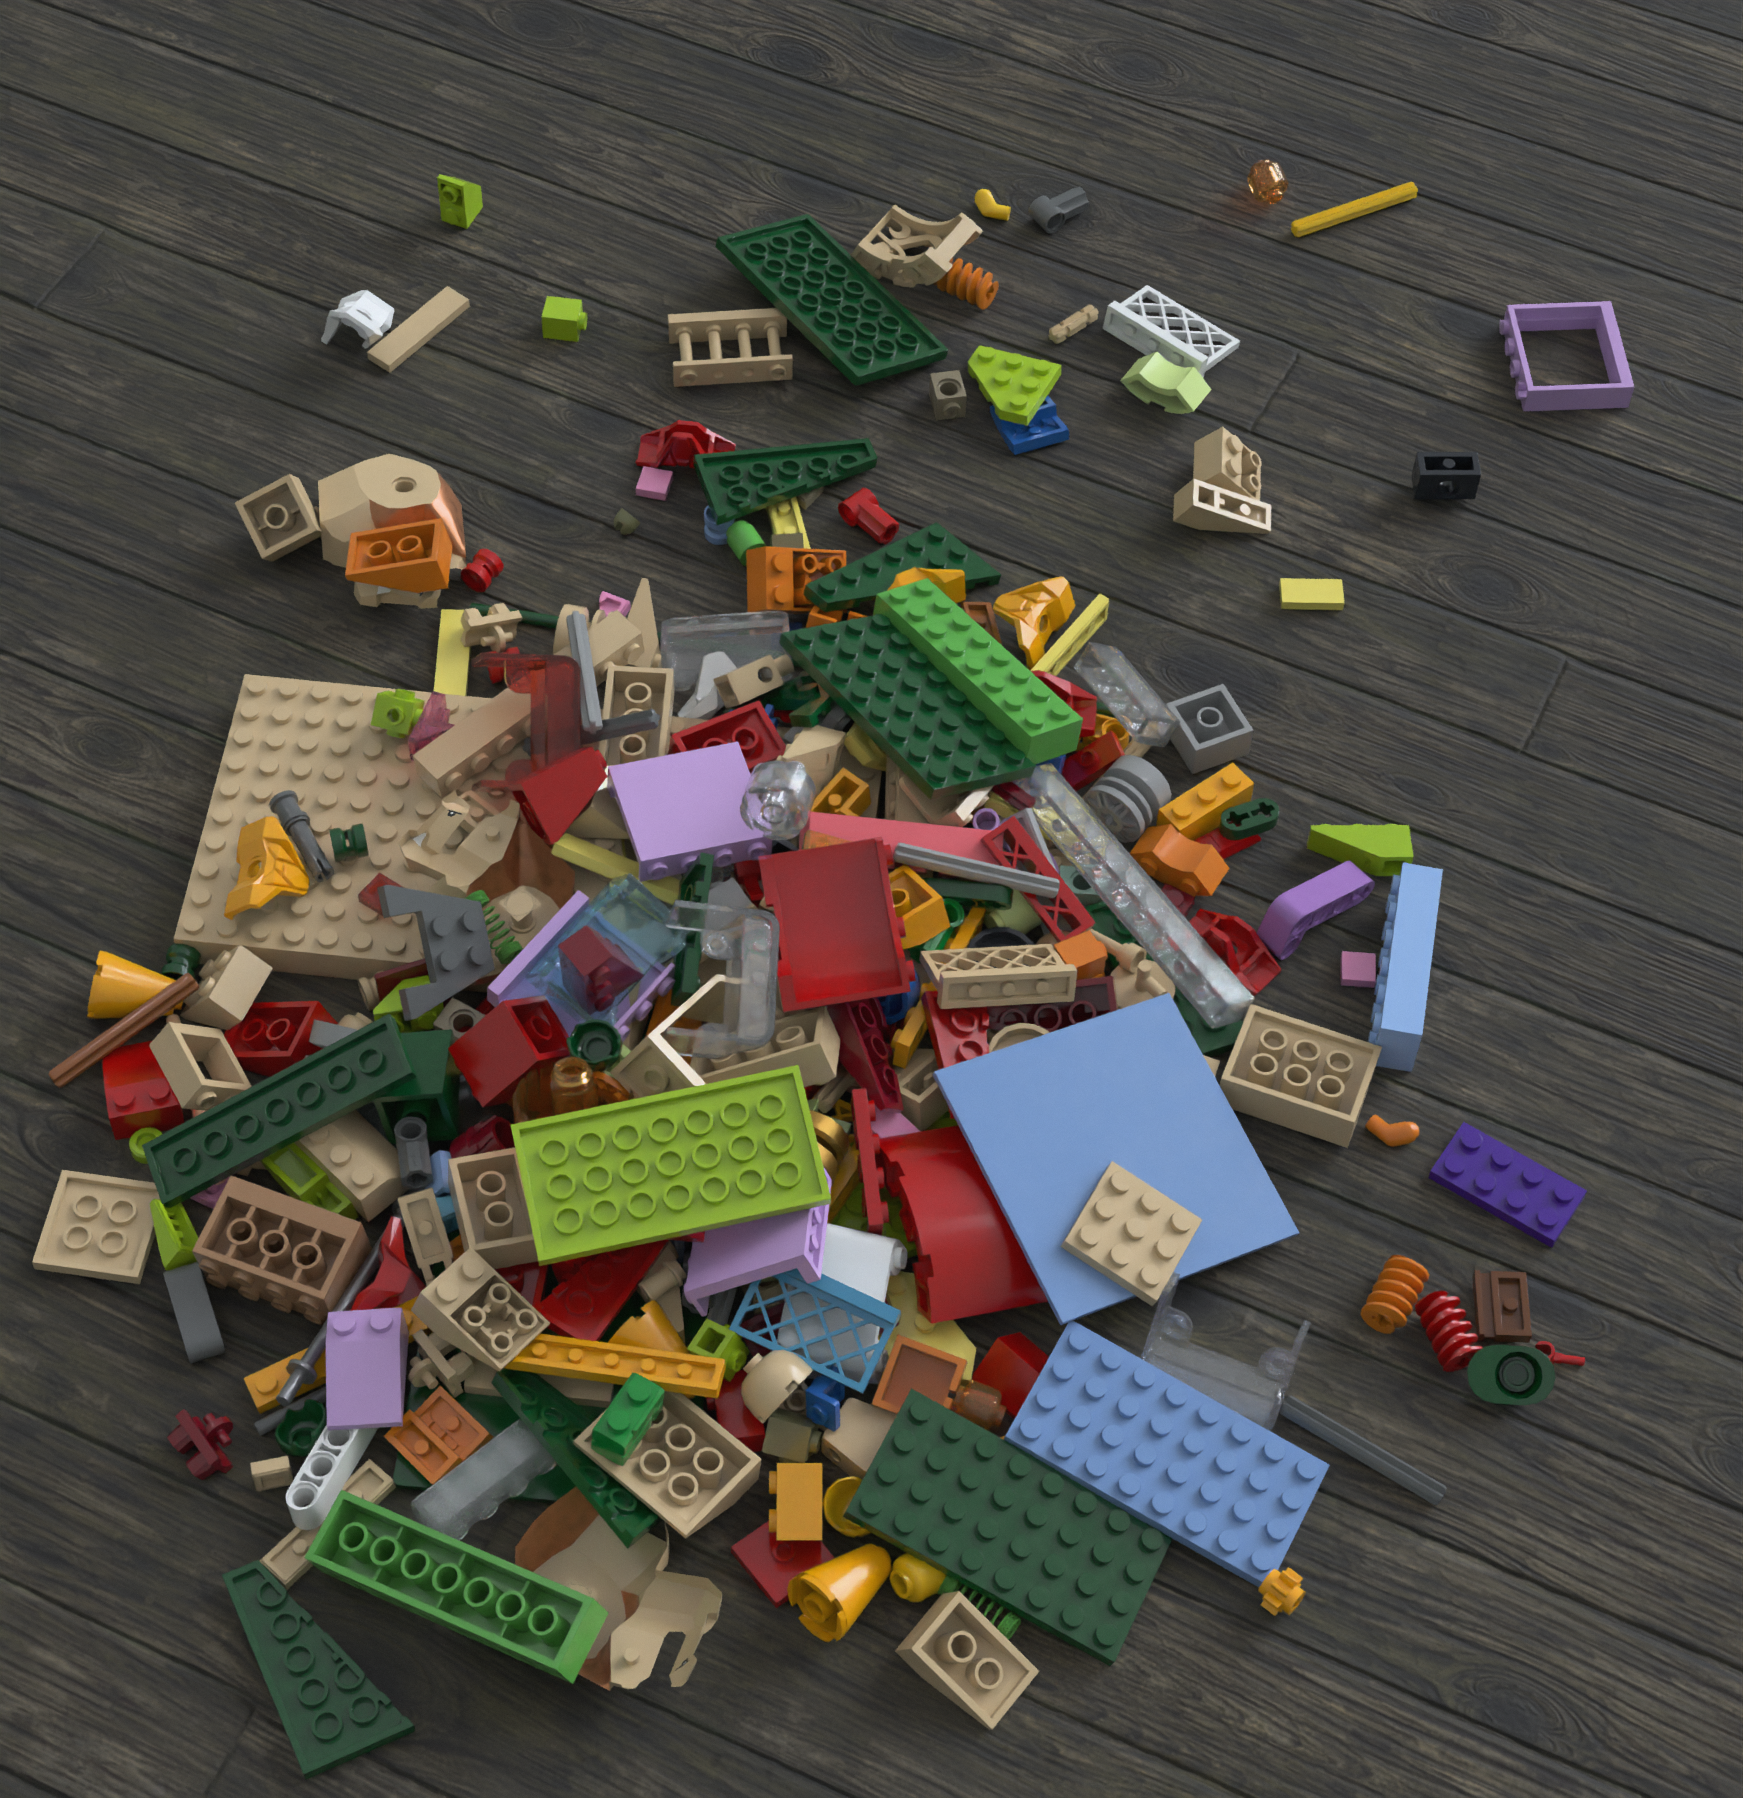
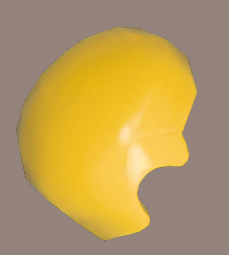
M856 1476L837 1479L826 1490L822 1502L824 1515L828 1523L836 1531L852 1538L856 1536L863 1537L871 1533L843 1517L862 1479Z

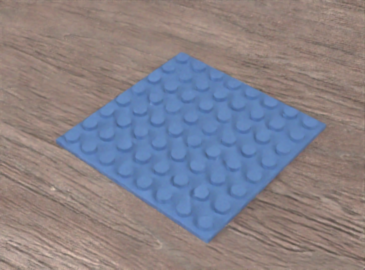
M1170 993L934 1071L932 1074L1060 1325L1137 1297L1060 1247L1106 1168L1112 1161L1202 1219L1166 1285L1299 1234L1297 1227Z

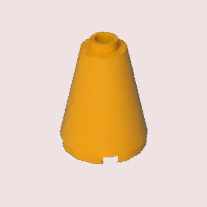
M100 950L96 962L98 969L93 976L87 1018H124L176 980L107 951ZM183 1001L162 1016L174 1014V1009L181 1010Z
M656 1300L648 1302L641 1308L646 1314L636 1318L631 1316L608 1341V1343L690 1354L675 1327ZM683 1394V1395L686 1396L689 1400L693 1399V1398L696 1396V1395Z
M866 1544L797 1574L789 1581L787 1591L791 1606L797 1603L803 1613L798 1617L801 1623L814 1636L825 1642H830L834 1638L838 1641L844 1637L891 1574L890 1555L881 1546Z

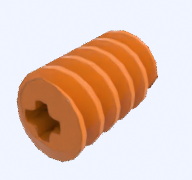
M961 258L956 259L952 264V268L934 285L941 291L947 290V293L952 296L957 295L960 300H967L971 305L977 304L979 309H986L997 293L998 281L992 283L993 274L991 272H987L982 278L983 269L980 267L972 273L973 264L970 262L962 269L963 260Z
M1398 1254L1392 1255L1385 1262L1383 1271L1380 1272L1378 1280L1373 1286L1372 1293L1368 1295L1366 1304L1362 1307L1361 1317L1366 1324L1383 1334H1391L1395 1331V1328L1404 1327L1407 1323L1406 1317L1411 1315L1413 1310L1411 1305L1417 1303V1294L1423 1291V1283L1429 1279L1427 1269L1408 1257Z

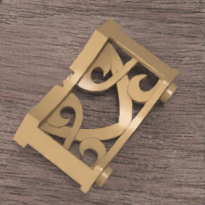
M893 205L887 214L857 245L851 256L877 279L883 276L893 280V285L902 287H915L916 284L925 283L927 286L940 280L952 268L953 265L949 261L961 247L976 240L983 231L963 213L948 221L931 222L912 216L897 205ZM885 226L889 228L891 240L881 232ZM877 236L880 243L873 245L871 242ZM912 247H930L924 253L916 256H906L904 249Z

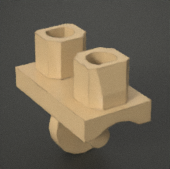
M499 603L489 608L488 616L482 617L476 608L465 609L461 617V624L464 629L461 642L464 647L482 644L483 647L490 646L492 651L502 653L505 651L506 642H512L513 638H516L517 624L522 620L519 610L510 612L504 603Z
M422 1329L413 1334V1339L420 1346L418 1352L424 1359L421 1361L416 1356L410 1361V1365L413 1368L410 1370L408 1379L414 1387L427 1385L429 1389H433L438 1385V1381L435 1378L437 1376L454 1398L463 1393L461 1382L475 1372L472 1361L466 1353L461 1351L449 1360H446L444 1356L457 1348L456 1346L438 1337L435 1333L427 1336Z

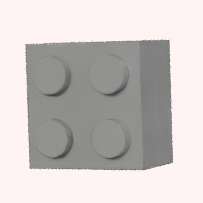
M1224 684L1166 704L1163 729L1192 774L1249 754L1254 730Z

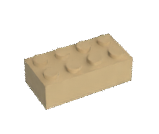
M608 665L602 720L648 709H654L656 714H659L660 720L658 721L659 726L656 729L599 741V751L603 755L607 766L668 755L674 702V669Z
M822 1006L694 1045L690 1067L708 1084L799 1065L804 1087L823 1085L836 1078L841 1040L826 1007Z

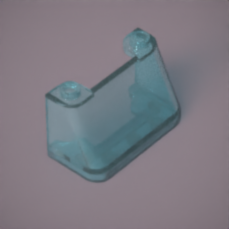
M631 873L614 878L599 892L525 976V979L579 1023L597 1019L607 1021L612 1026H615L619 1020L615 1016L619 1010L617 1008L618 1005L641 979L617 995L614 1002L602 1012L595 1011L589 1015L563 986L558 945L582 927L588 925L599 932L604 939L608 938L613 944L619 945L645 976L660 958L668 954L672 957L677 955L686 945L687 941L684 938L691 930Z

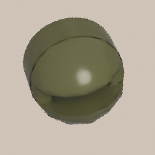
M623 508L618 511L614 518L615 530H620V533L623 535L631 534L640 525V522Z

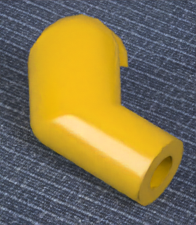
M980 189L976 192L975 203L983 216L1009 220L1011 207L996 204L991 192L987 189Z

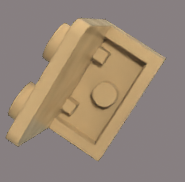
M906 774L899 780L900 787L930 824L963 827L973 818L971 812L981 807L989 799L987 793L993 787H984L930 800Z

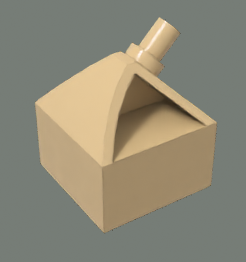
M291 474L235 502L262 559L273 562L321 537L319 508L317 506L313 507L300 479Z

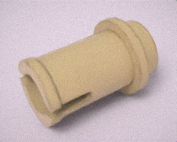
M676 1260L670 1263L668 1261L664 1262L662 1269L638 1284L642 1294L649 1302L657 1299L675 1285L679 1287L683 1285L682 1281L687 1276Z

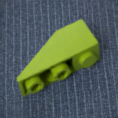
M1321 824L1311 825L1307 849L1342 863L1351 861L1359 869L1371 875H1400L1403 863L1412 864L1413 850L1409 825Z

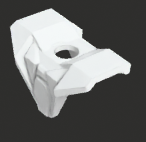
M361 290L341 299L338 309L330 310L321 341L327 345L341 324L344 323L347 326L353 327L359 336L365 339L362 346L366 349L383 336L382 334L391 327L394 308L368 290Z
M717 651L703 657L695 692L677 713L678 717L707 720L712 718L724 706L713 679L737 668L724 652Z

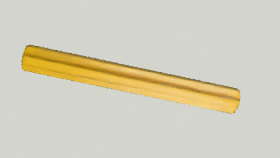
M1408 182L1295 220L1291 223V232L1295 237H1301L1417 197L1418 188L1413 182Z

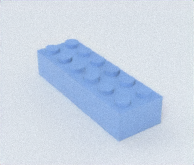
M1403 863L1400 875H1393L1390 894H1388L1385 908L1387 919L1384 922L1381 940L1384 941L1378 961L1380 971L1379 975H1377L1374 990L1376 1001L1373 1003L1370 1020L1372 1031L1370 1030L1368 1037L1369 1043L1382 1047L1376 1066L1412 1072L1423 1034L1443 869Z

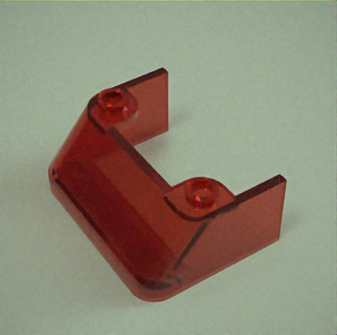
M480 653L472 659V666L504 667L507 687L517 694H531V759H518L510 763L505 770V780H480L472 785L473 792H511L508 785L581 748L580 667L576 660L566 655Z

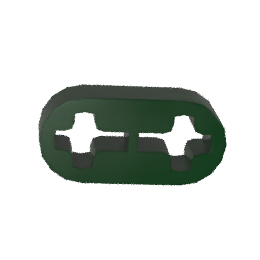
M1259 798L1224 810L1221 815L1219 831L1223 837L1234 841L1269 831L1277 825L1279 807L1273 800L1267 798Z

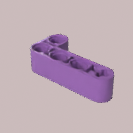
M1346 861L1279 895L1268 908L1257 934L1268 950L1278 959L1284 960L1297 949L1307 930L1362 902L1373 890L1375 882L1353 862Z

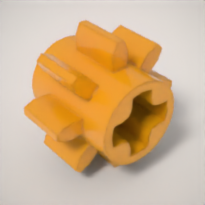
M1289 1567L1281 1573L1273 1569L1258 1589V1592L1264 1595L1261 1606L1274 1616L1282 1611L1290 1615L1306 1594L1300 1588L1303 1578Z

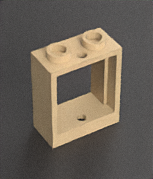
M168 1022L149 1045L181 1107L184 1109L207 1111L252 1087L221 1029ZM196 1061L204 1063L212 1080L205 1079Z

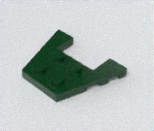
M802 671L798 677L783 683V685L740 705L730 707L723 712L725 714L730 709L735 710L759 700L764 709L767 704L774 705V710L793 711L789 714L792 727L813 728L819 723L817 716L820 713L822 716H825L831 711L830 703L833 699L806 671Z

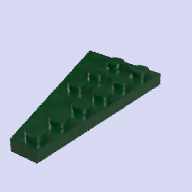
M505 1368L500 1372H496L491 1382L492 1385L627 1549L663 1520L573 1444L574 1440L596 1420L594 1417L536 1373Z

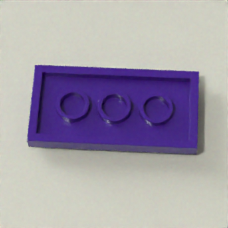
M1463 1122L1443 1151L1428 1177L1551 1248L1574 1215L1587 1190Z

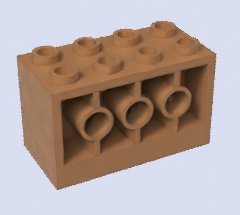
M230 1176L192 1252L206 1277V1281L211 1285L221 1289H225L226 1286L235 1288L245 1298L253 1301H258L259 1298L270 1301L273 1307L282 1312L290 1313L291 1310L304 1314L303 1316L307 1320L323 1325L328 1318V1312L333 1311L368 1257L372 1247L361 1222Z

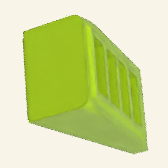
M153 1199L149 1204L160 1256L165 1270L197 1262L192 1250L198 1240V1236L182 1203L172 1208H166L160 1199Z

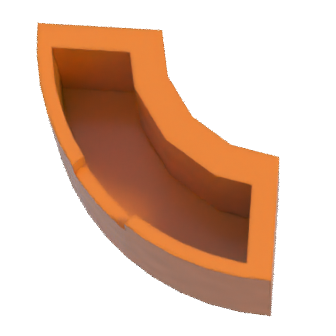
M1171 824L1146 828L1129 853L1131 858L1138 864V869L1144 875L1152 876L1161 883H1167L1194 897L1196 895L1212 896L1229 870L1228 865L1212 844H1200L1180 834Z

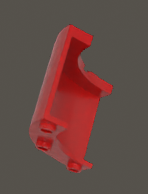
M882 837L758 856L766 907L773 906L775 918L768 919L783 1012L911 992L909 982L916 981L913 961H906L901 943V938L906 937L903 916L896 917L887 868L888 865H893L890 844L884 845Z
M958 1125L879 1138L880 1155H875L876 1168H883L886 1189L891 1198L898 1196L903 1206L899 1216L907 1242H915L919 1260L918 1263L912 1264L916 1285L917 1310L931 1324L1048 1302Z

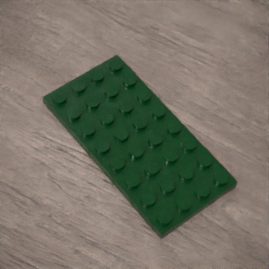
M809 214L717 238L715 247L855 386L946 359L949 349Z
M883 614L782 632L779 644L930 800L1033 776L1036 765L1029 758L1025 757L1024 752L1016 748L1005 737L1004 732L997 729L986 718L984 712L978 710L966 698V695L958 690L947 679V676L939 671L928 660V657L921 653L909 641V638L902 634L891 623L890 619Z
M912 1388L843 1515L844 1518L917 1559L924 1561L942 1573L1110 1667L1120 1652L1172 1541L1171 1537L1137 1519L1039 1459Z

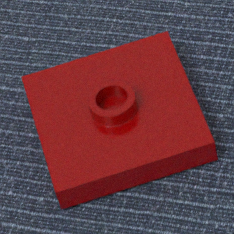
M767 1521L731 1547V1553L775 1608H778L789 1600L787 1587L792 1578L801 1572L834 1559V1556L820 1540H776L777 1532H769V1521Z

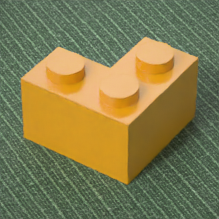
M843 767L803 811L801 817L809 812L860 817L871 804L869 785Z
M777 1463V1471H769V1494H777V1509H769V1532H777L776 1540H822V1463Z

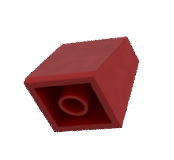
M592 746L580 748L508 785L515 801L520 804L519 809L528 826L546 845H551L559 841L608 777L604 770L607 768V764L599 750L594 751Z
M545 995L502 1001L448 1048L454 1058L456 1067L463 1073L472 1089L473 1096L480 1102L482 1107L504 1104L572 1060L566 1043L569 1035Z

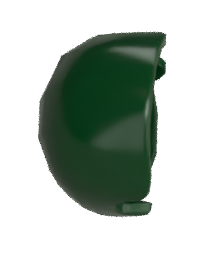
M597 1019L576 1024L570 1037H567L566 1042L572 1061L582 1070L590 1072L605 1071L617 1061L623 1045L618 1030L609 1022Z
M306 1399L302 1409H287L283 1421L276 1427L275 1440L282 1452L293 1457L309 1455L327 1425V1410L322 1402Z

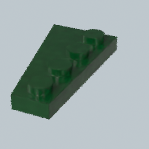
M701 852L679 882L674 952L675 971L673 976L675 983L671 994V1005L680 1007L700 988V976L697 975L703 951L702 939L713 868V854Z

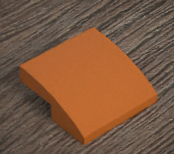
M441 1386L415 1412L409 1409L403 1415V1426L392 1427L384 1435L433 1486H437L454 1474L493 1438Z

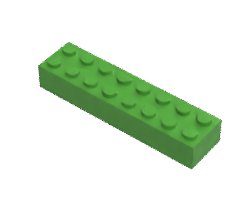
M928 578L876 595L873 615L883 614L888 617L891 623L902 634L906 635L909 641L921 653L925 654L928 660L939 671L943 672L947 679L958 690L962 691L978 710L984 712L986 718L997 729L1003 731L1005 737L1016 748L1023 751L1025 757L1029 758L1035 765L1077 750L1083 718Z
M341 1490L304 1557L322 1573L571 1684L574 1683L609 1614L594 1598L344 1490Z

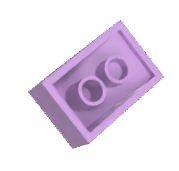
M402 1308L328 1312L325 1343L328 1431L403 1426L409 1331Z

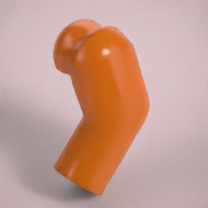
M1376 1114L1365 1125L1366 1129L1391 1147L1412 1143L1419 1136V1127L1416 1123L1404 1121L1388 1124Z

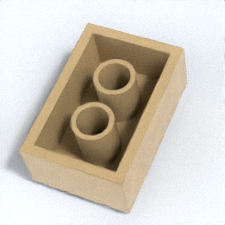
M509 1148L448 1159V1185L464 1252L471 1247L493 1269L538 1261L516 1149Z

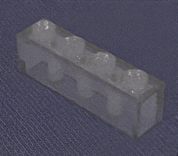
M1089 642L1074 668L1136 743L1165 747L1179 725V719L1118 647Z
M518 1419L412 1500L413 1516L418 1523L460 1541L468 1533L471 1526L480 1519L486 1520L490 1518L502 1502L510 1496L516 1497L521 1494L528 1486L529 1481L538 1474L548 1473L557 1462L524 1422Z

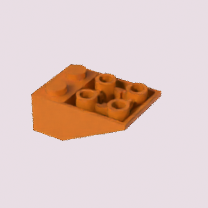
M769 546L746 550L747 613L809 614L815 604L803 595L805 585L846 566V551Z

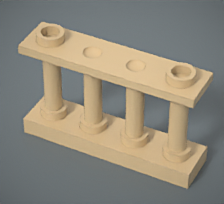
M777 308L668 314L669 344L679 343L681 361L673 362L674 387L792 379V354L782 355L779 338L787 336V318ZM768 338L770 356L752 357L750 339ZM721 340H738L740 358L722 359ZM709 341L711 359L693 360L691 342Z

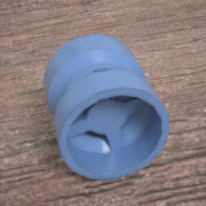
M708 505L704 510L705 538L714 545L727 544L726 531L734 523L735 519L716 526Z

